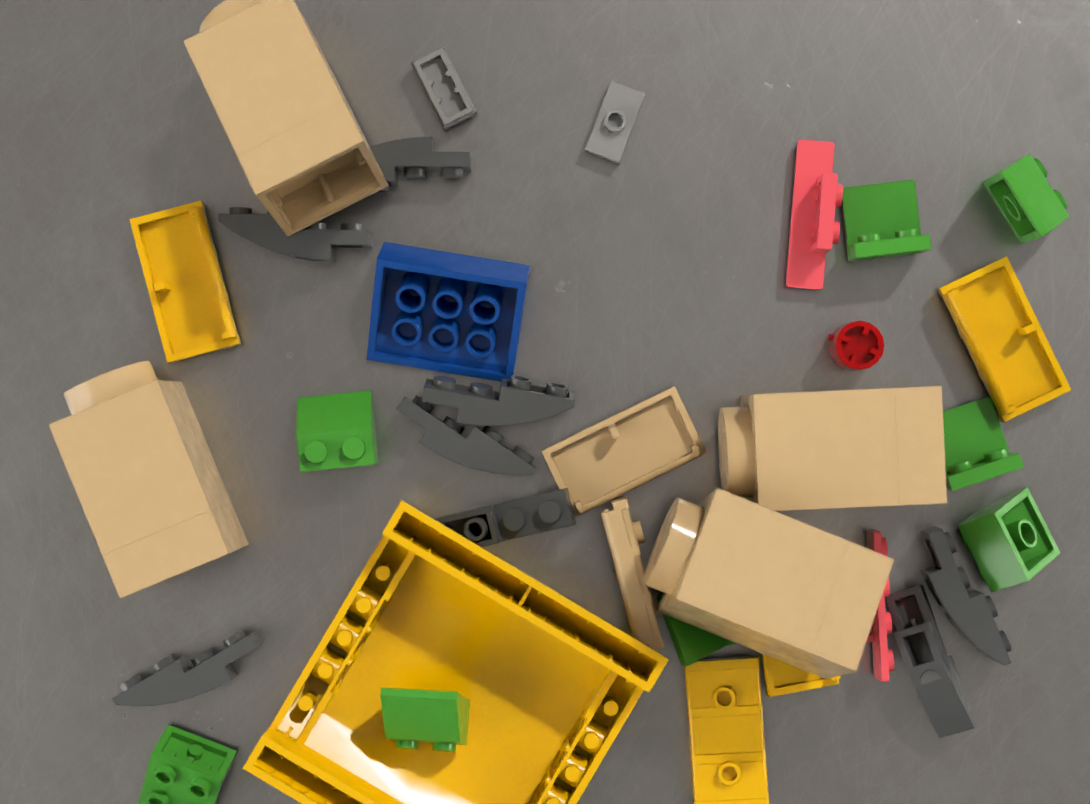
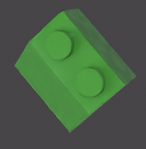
M1030 153L983 181L986 189L1021 244L1044 236L1070 217L1065 210L1067 203L1058 190L1051 188L1046 180L1047 171L1039 159H1033Z
M372 390L298 398L296 439L300 472L379 464Z
M1028 487L1020 489L973 513L958 525L962 533V539L965 545L969 547L978 565L979 573L986 581L991 592L1028 582L1060 554Z
M381 688L380 696L385 738L396 741V748L417 750L419 743H431L435 751L455 752L456 745L467 746L469 699L458 692Z

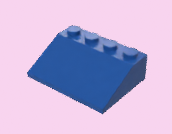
M384 242L376 260L366 360L501 381L502 378L510 379V376L514 374L531 265Z

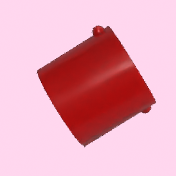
M864 321L851 322L842 325L833 334L828 335L830 340L828 346L830 357L842 369L855 371L870 368L883 355L885 346L883 336L878 328L871 323Z

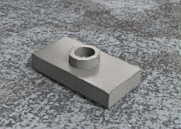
M444 46L410 62L444 130L477 114Z
M611 81L585 152L619 164L646 93Z

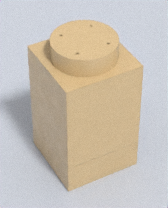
M225 0L211 10L204 18L198 34L183 41L255 195L287 236L389 186L316 38L294 0Z
M142 361L89 379L63 394L71 415L49 424V428L119 598H123L249 545L182 382L158 380L151 362Z
M942 386L741 395V407H721L719 410V469L721 487L726 492L745 498L773 511L947 504Z
M716 488L697 505L678 497L675 499L654 543L644 573L643 584L663 592L656 611L827 679L857 671L894 559Z

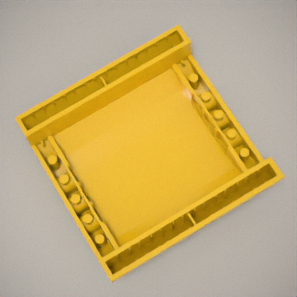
M401 500L382 532L383 537L272 724L261 736L243 769L301 804H577L644 690L647 692L651 691L669 658ZM381 688L458 692L469 699L467 746L456 745L455 752L435 751L431 743H419L417 750L396 748V741L385 738L380 696Z

